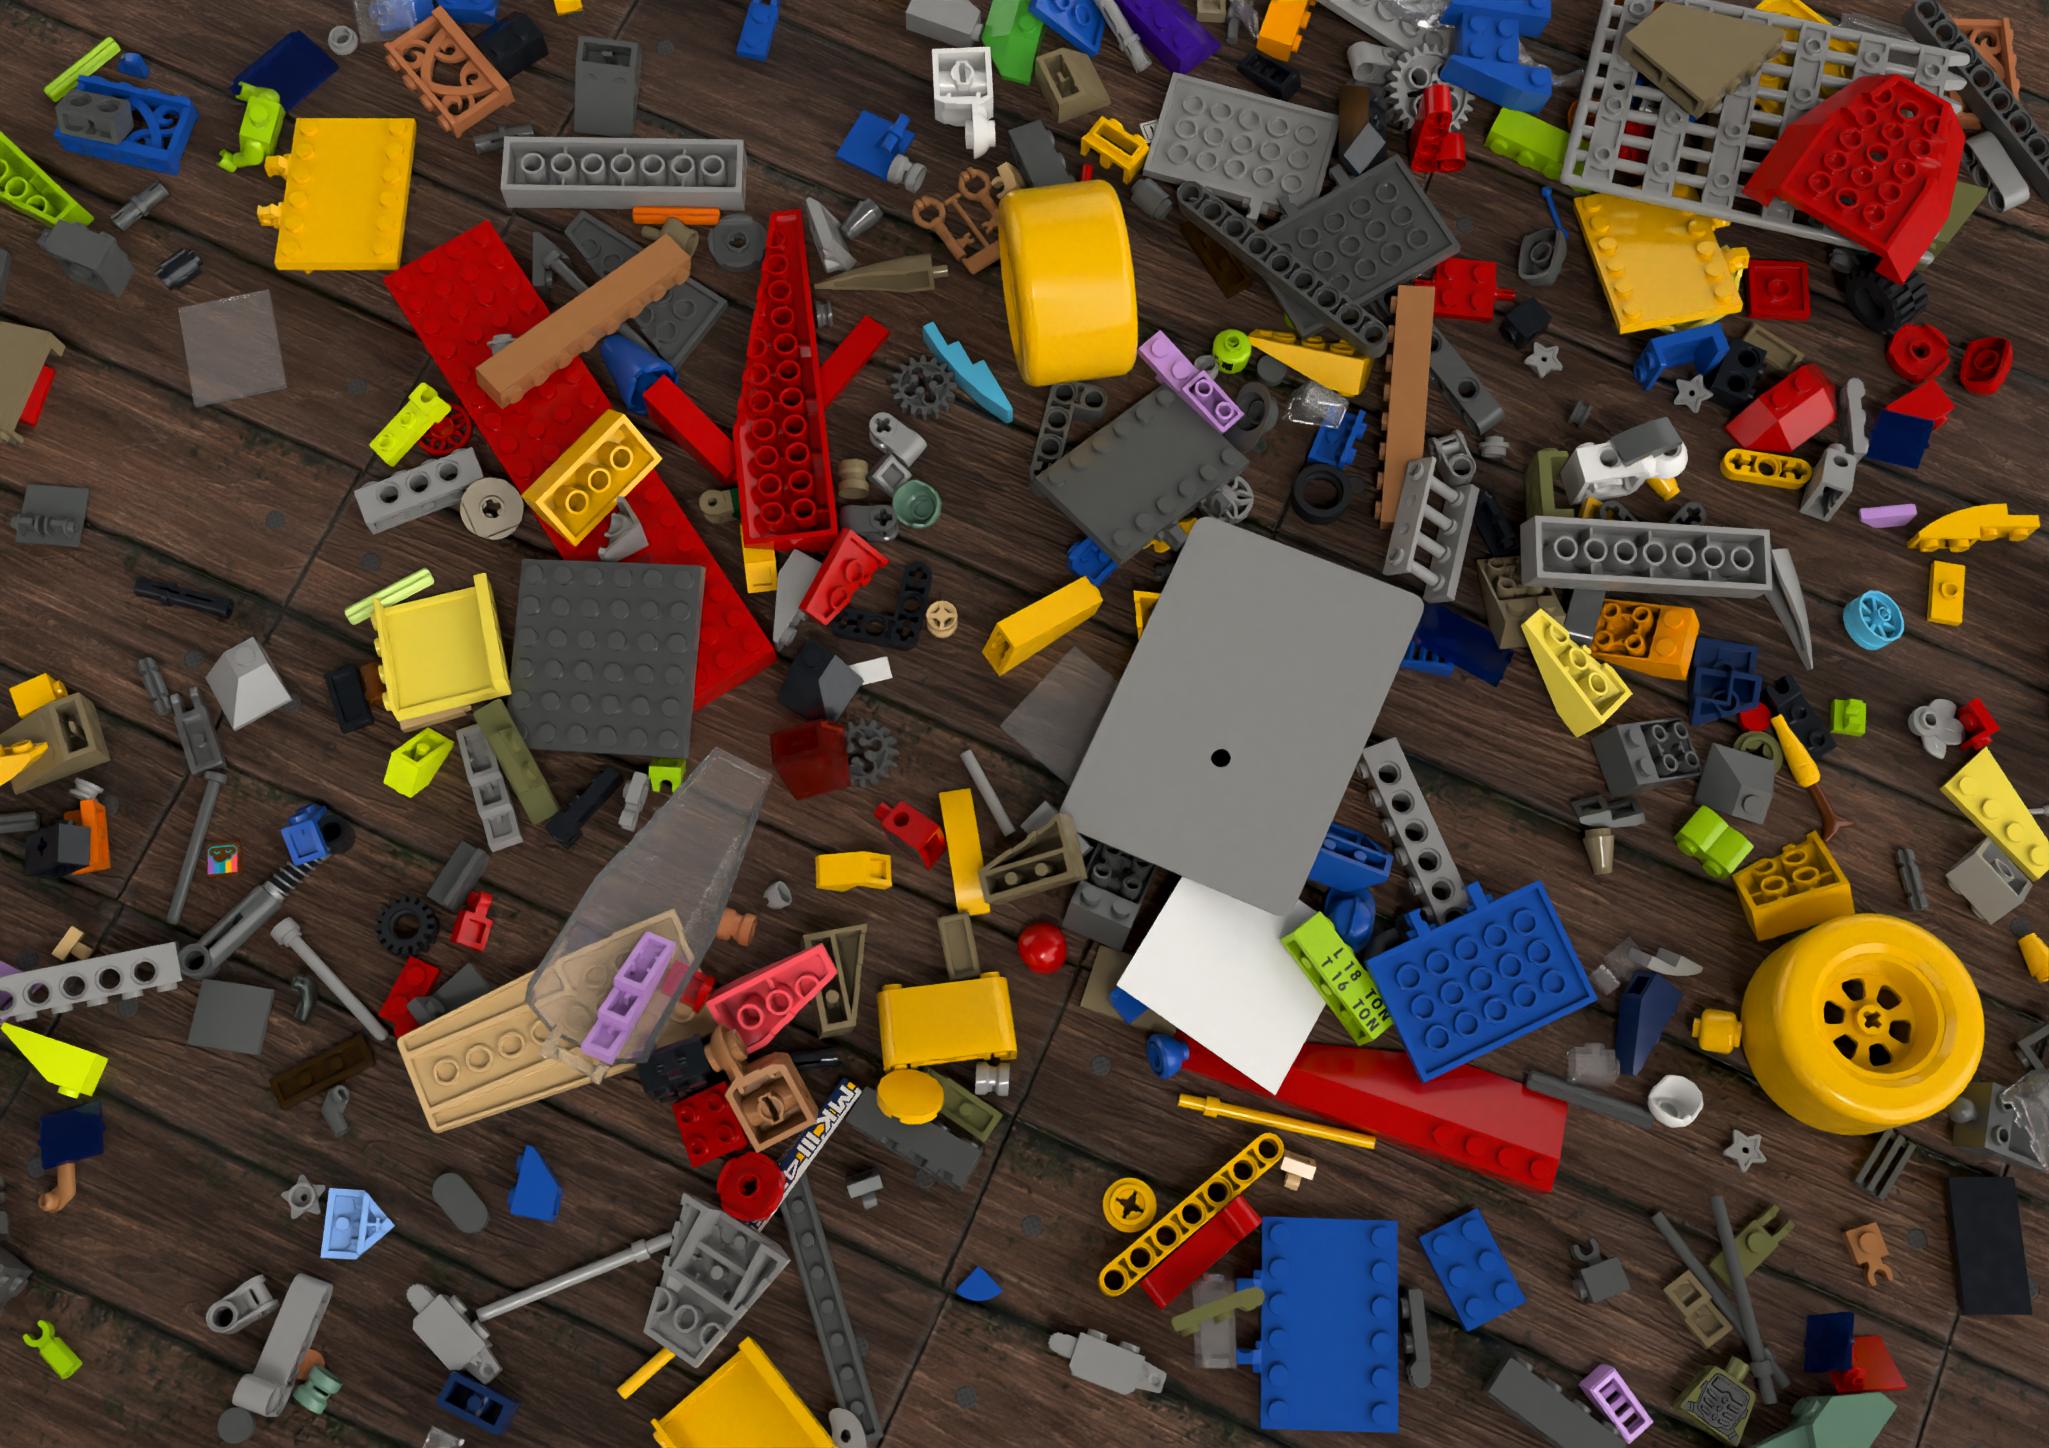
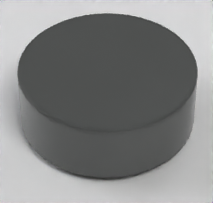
M1270 355L1263 356L1258 361L1256 367L1257 379L1267 386L1280 384L1287 372V365Z
M241 1407L230 1408L221 1415L218 1421V1433L227 1443H243L250 1439L255 1432V1415L252 1411Z

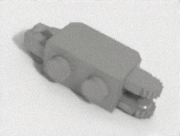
M422 1284L409 1286L406 1294L408 1302H411L413 1308L419 1313L413 1320V1330L449 1370L468 1371L483 1384L491 1382L502 1371V1367L490 1350L493 1345L487 1339L490 1336L489 1331L478 1320H475L473 1323L464 1314L468 1310L467 1307L455 1295L452 1297L443 1294L437 1295L433 1290H430V1287Z
M1090 1328L1087 1334L1080 1332L1078 1338L1057 1332V1334L1053 1333L1048 1339L1049 1342L1047 1344H1049L1048 1348L1051 1349L1050 1351L1057 1352L1058 1355L1070 1359L1068 1368L1071 1375L1122 1395L1133 1392L1135 1388L1161 1393L1167 1373L1146 1362V1357L1138 1354L1140 1348L1124 1341H1121L1119 1346L1106 1342L1108 1335Z

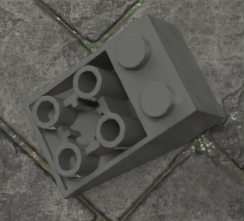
M579 35L575 65V133L611 138H634L643 51L639 43Z
M1682 717L1616 725L1591 739L1612 798L1635 795L1701 777L1702 774L1699 758L1696 755Z
M1098 842L1086 867L1088 878L1079 882L1061 926L1121 952L1158 866Z

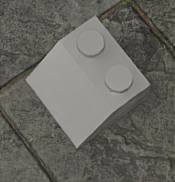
M1988 836L1956 862L1945 875L1952 890L1959 895L1963 894L1971 903L1972 911L1980 919H1986L1990 925L2020 905L2033 886L2030 880Z

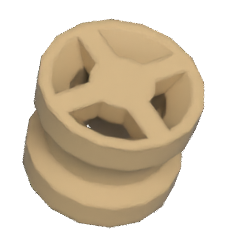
M937 601L928 608L926 614L927 628L935 637L946 638L956 631L958 615L953 604L947 601Z

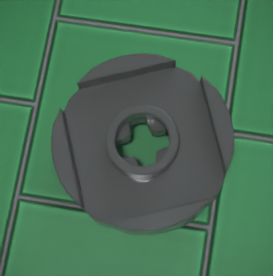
M736 213L724 216L719 220V224L714 229L711 228L708 234L710 255L717 263V267L722 271L740 273L762 266L765 257L767 233L761 223L759 225L758 222L754 221L747 214ZM736 238H741V241L745 243L741 248H735L730 244L735 243Z

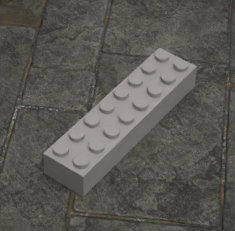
M504 136L500 190L507 208L633 209L634 206L718 207L720 210L745 211L747 155L744 140Z
M1537 515L1520 525L1522 586L1754 599L1773 591L1770 530Z

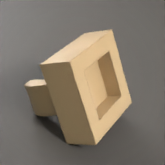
M1008 162L997 167L1000 176L994 178L991 184L997 189L1004 185V190L997 195L998 199L1001 200L1009 191L1027 189L1019 169Z
M71 926L51 954L62 961H66L70 954L81 960H86L94 950L80 942L86 933L75 926Z
M1284 1149L1279 1161L1280 1169L1287 1171L1284 1178V1187L1295 1191L1298 1190L1302 1177L1310 1180L1313 1179L1317 1168L1314 1159Z

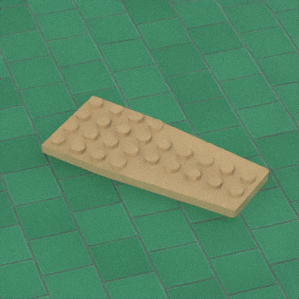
M675 909L581 946L401 1036L397 1041V1045L432 1132L441 1133L637 1067L634 1055L643 1054L693 1037L697 1033H700L703 1039L711 1036L718 1025L707 1005L697 1014L692 1011L691 1007L663 994L678 962L702 973ZM648 931L676 942L675 950L651 999L613 1064L610 1065L581 1053L582 1042L598 1020L597 1011L614 988V977L644 933Z

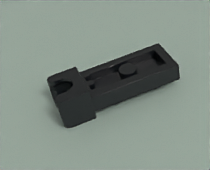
M1786 674L1776 681V686L1780 693L1772 686H1768L1760 691V701L1768 707L1770 712L1772 711L1775 717L1782 714L1788 727L1803 744L1813 761L1838 746L1801 694L1803 691L1792 675Z
M611 766L605 771H599L590 781L591 786L583 795H576L568 805L569 810L565 814L560 810L547 823L545 829L549 832V835L565 849H570L583 835L581 830L583 825L624 783L620 774Z

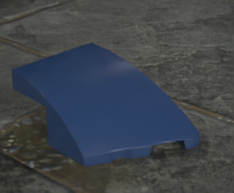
M1702 637L1696 638L1689 672V726H1698L1758 707L1763 676L1754 674L1759 647Z

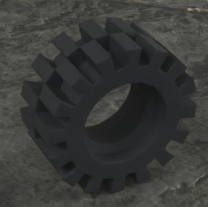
M405 895L400 896L398 901L395 898L389 900L391 905L388 907L383 905L381 907L382 915L377 914L375 919L378 921V925H374V930L378 933V936H376L378 941L385 949L397 957L399 955L402 958L409 959L411 955L414 958L419 957L421 951L427 953L430 950L428 948L430 943L435 945L437 941L434 938L435 934L440 932V929L437 927L439 919L435 916L434 910L423 900H419L414 896L408 898ZM407 915L417 917L419 930L416 935L409 939L399 938L395 931L398 920Z

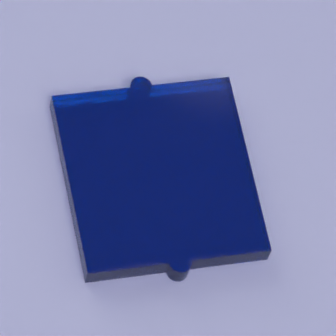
M1881 408L1875 427L1869 432L1871 438L1867 454L1864 456L1918 469L1925 449L1929 448L1928 440L1935 421Z
M99 1101L40 1117L41 1139L37 1144L41 1147V1161L44 1170L104 1153L103 1131L106 1130V1126L102 1123V1104Z
M1848 1311L1808 1315L1807 1334L1804 1341V1346L1806 1347L1804 1372L1851 1371L1852 1345L1855 1344V1339L1853 1338L1854 1313Z

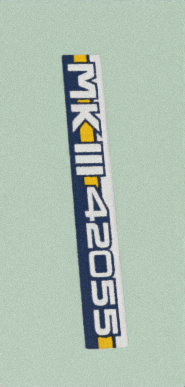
M842 1079L818 1112L817 1123L805 1130L779 1166L786 1175L784 1194L779 1206L862 1093L859 1088L847 1079ZM776 1210L765 1221L745 1223L761 1232Z

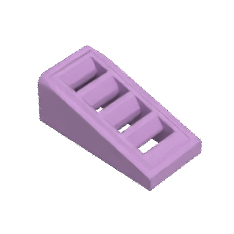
M1600 1364L1579 1383L1580 1388L1604 1418L1621 1432L1619 1435L1627 1444H1630L1653 1423V1420L1614 1367ZM1616 1390L1618 1394L1607 1403L1606 1399ZM1626 1402L1628 1405L1616 1415L1615 1411ZM1635 1413L1637 1417L1625 1427L1623 1422Z

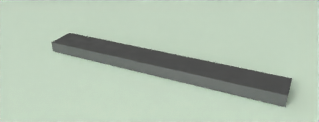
M805 1170L781 1203L780 1208L838 1407L847 1409L859 1419L868 1443L884 1437ZM845 1430L849 1441L851 1434L848 1430Z

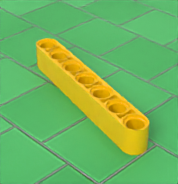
M1264 1133L1256 1138L1110 1262L1099 1273L1097 1282L1100 1291L1106 1296L1116 1297L1129 1289L1273 1166L1283 1155L1284 1145L1282 1140L1272 1133ZM1267 1141L1274 1146L1275 1155L1273 1158H1264L1260 1154V1142ZM1236 1163H1244L1250 1169V1176L1247 1180H1240L1235 1176L1233 1168ZM1211 1184H1218L1224 1189L1225 1197L1223 1201L1215 1202L1210 1199L1208 1188ZM1185 1206H1194L1199 1211L1200 1217L1197 1223L1190 1224L1184 1220L1182 1211ZM1166 1227L1173 1232L1174 1241L1170 1246H1164L1158 1242L1156 1233L1159 1228ZM1141 1249L1147 1253L1148 1264L1146 1267L1137 1268L1132 1264L1130 1256L1133 1250ZM1116 1271L1121 1275L1123 1283L1120 1289L1110 1290L1106 1287L1104 1277L1107 1272Z

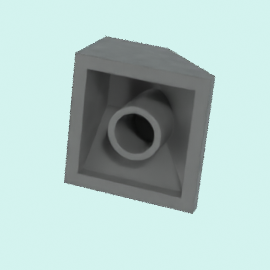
M1711 743L1692 803L1701 806L1705 805L1710 809L1763 825L1773 796L1775 761Z

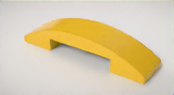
M971 789L939 793L958 914L969 912V916L990 913V905L984 901L978 871L984 865Z

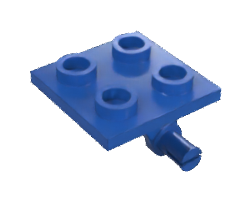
M863 110L836 153V158L888 183L887 174L892 161L899 153L905 155L915 138L914 133L906 130L910 119L904 114H899L898 119L893 124Z

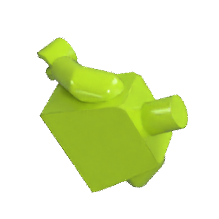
M242 81L239 82L238 85L242 86V90L235 97L248 102L239 133L240 152L232 154L225 149L221 150L219 155L222 156V159L216 163L217 166L233 173L237 167L241 168L258 165L262 162L265 163L267 156H274L286 113L282 105L279 104L280 96L275 90L255 87Z

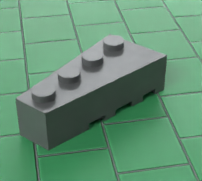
M876 1085L874 1090L866 1086L846 1118V1124L961 1193L982 1158V1151L978 1149L979 1146L964 1137L959 1139L949 1133L950 1129L936 1120H933L932 1123L904 1124L899 1122L900 1118L893 1115L889 1118L877 1105L876 1094L878 1086Z

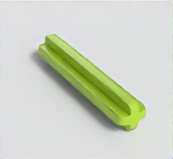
M111 37L105 38L45 86V94L52 101L58 102L78 85L77 79L79 75L89 77L120 52L121 49L117 42Z

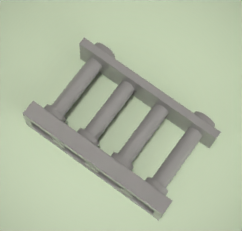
M1433 456L1409 461L1383 569V574L1386 576L1410 572L1424 581L1426 587L1423 599L1430 604L1455 600L1480 490L1473 484L1450 488L1434 477L1433 473L1437 459ZM1430 489L1446 499L1442 514L1427 504ZM1423 517L1439 527L1436 542L1420 532ZM1417 545L1433 555L1430 570L1413 560Z

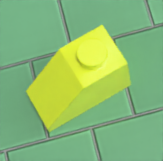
M427 727L391 753L383 783L400 794L406 795L409 798L413 797L429 785L452 750L454 741Z

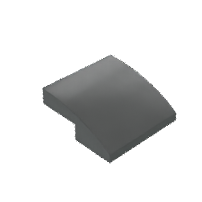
M202 979L187 1044L195 1047L260 1056L275 990Z

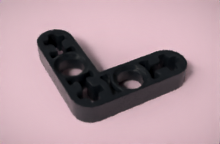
M914 562L906 567L894 617L844 607L830 621L832 633L841 639L901 651L913 649L918 644L932 585L930 567L922 562ZM917 572H922L925 579L920 580L918 592L913 591L914 579L911 576H916ZM914 599L920 603L921 607L915 613H908L903 609L904 602ZM843 617H848L850 624L858 625V619H862L860 624L861 633H856V626L846 625L845 629H840L839 623L836 621L840 622L843 620ZM906 620L910 622L909 631L913 637H908L906 641H901L900 635L897 633H903ZM872 622H878L884 629L880 635L870 636L866 633L867 625Z

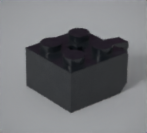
M700 1033L667 1046L634 1055L644 1092L653 1101L659 1100L660 1103L670 1102L679 1098V1092L691 1089L692 1092L702 1091L711 1087V1081L717 1080L716 1073L709 1064L704 1052L706 1041Z

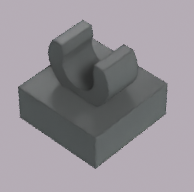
M877 1167L845 1177L850 1197L854 1198L861 1195L865 1210L878 1205L874 1191L883 1188V1184Z

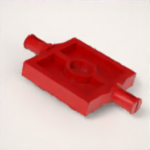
M1449 257L1435 265V274L1432 280L1416 278L1413 280V286L1435 287L1433 317L1490 323L1493 319L1495 301L1513 302L1515 298V289L1498 288L1496 282L1497 262Z

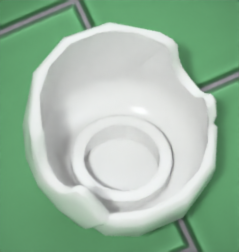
M1678 1075L1664 1076L1650 1091L1647 1102L1649 1110L1656 1120L1670 1128L1686 1127L1692 1123L1704 1105L1702 1092L1696 1084Z

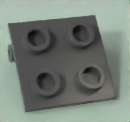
M28 484L22 513L13 516L10 522L11 528L17 530L15 542L79 547L90 489Z

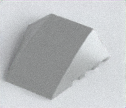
M683 1192L680 1203L683 1205L679 1221L674 1223L671 1234L674 1236L669 1256L664 1258L661 1268L664 1270L660 1287L656 1286L643 1332L694 1368H698L791 1260L779 1244L747 1223L730 1216L724 1209Z

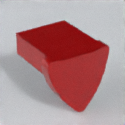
M678 962L663 994L691 1007L693 1012L699 1014L713 991L716 978L711 975L707 976Z

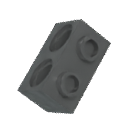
M71 89L55 107L60 133L119 145L134 127L129 100Z

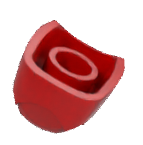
M1988 337L1970 341L1965 350L1960 371L1961 382L1969 393L1982 396L1991 395L2005 381L2013 361V349L2010 340L2004 337Z

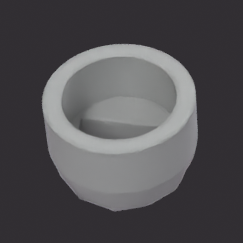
M1211 355L1200 356L1194 362V367L1199 372L1204 370L1213 380L1217 377L1219 371L1218 363L1214 361Z
M782 881L770 885L763 895V898H767L769 901L766 904L767 907L775 910L782 909L792 902L790 890Z

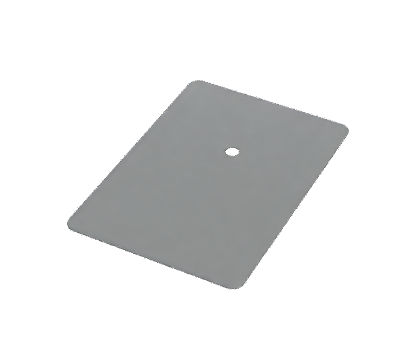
M1203 517L1198 519L1187 537L1059 813L1071 815L1075 830L1080 834L1278 916L1289 914L1296 906L1423 614V601L1414 593L1216 518ZM1223 749L1230 754L1231 760L1227 766L1217 767L1212 763L1211 756L1216 750Z

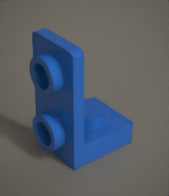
M309 804L296 809V814L288 817L289 821L281 829L294 866L325 857L329 854L317 823L326 814V806L323 805L315 808L314 804Z

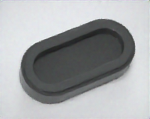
M445 1173L436 1179L432 1188L433 1198L456 1227L470 1234L482 1231L489 1222L490 1212L487 1205L462 1176L455 1173Z

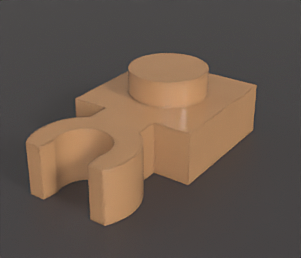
M1877 1222L1841 1232L1853 1265L1862 1263L1864 1265L1863 1280L1868 1287L1877 1285L1874 1278L1876 1270L1881 1273L1884 1282L1893 1280L1891 1269L1886 1264H1883L1881 1257L1889 1255Z

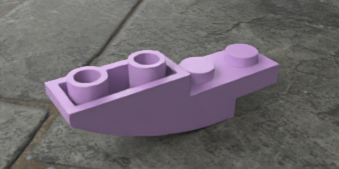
M1161 330L1138 348V355L1157 374L1155 379L1161 385L1164 383L1168 385L1221 435L1244 416V413L1204 370L1199 372Z

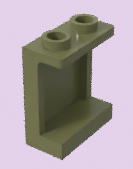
M1545 448L1537 451L1525 471L1523 480L1527 520L1535 515L1574 518V509H1555L1553 480H1555L1567 461L1568 451H1558L1556 448Z

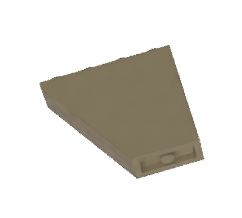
M1665 1L1624 35L1618 54L1687 112L1698 119L1705 112H1713L1725 95H1733L1745 78H1753L1760 71L1765 61L1768 59L1770 61L1774 60L1783 49L1781 43L1786 31L1774 26Z

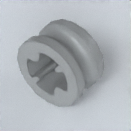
M75 778L74 783L76 787L70 789L68 793L81 800L94 799L98 802L96 796L100 793L102 794L104 789L88 781Z

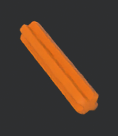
M634 206L632 218L636 224H665L668 218H674L681 221L684 225H718L721 219V211L718 207Z

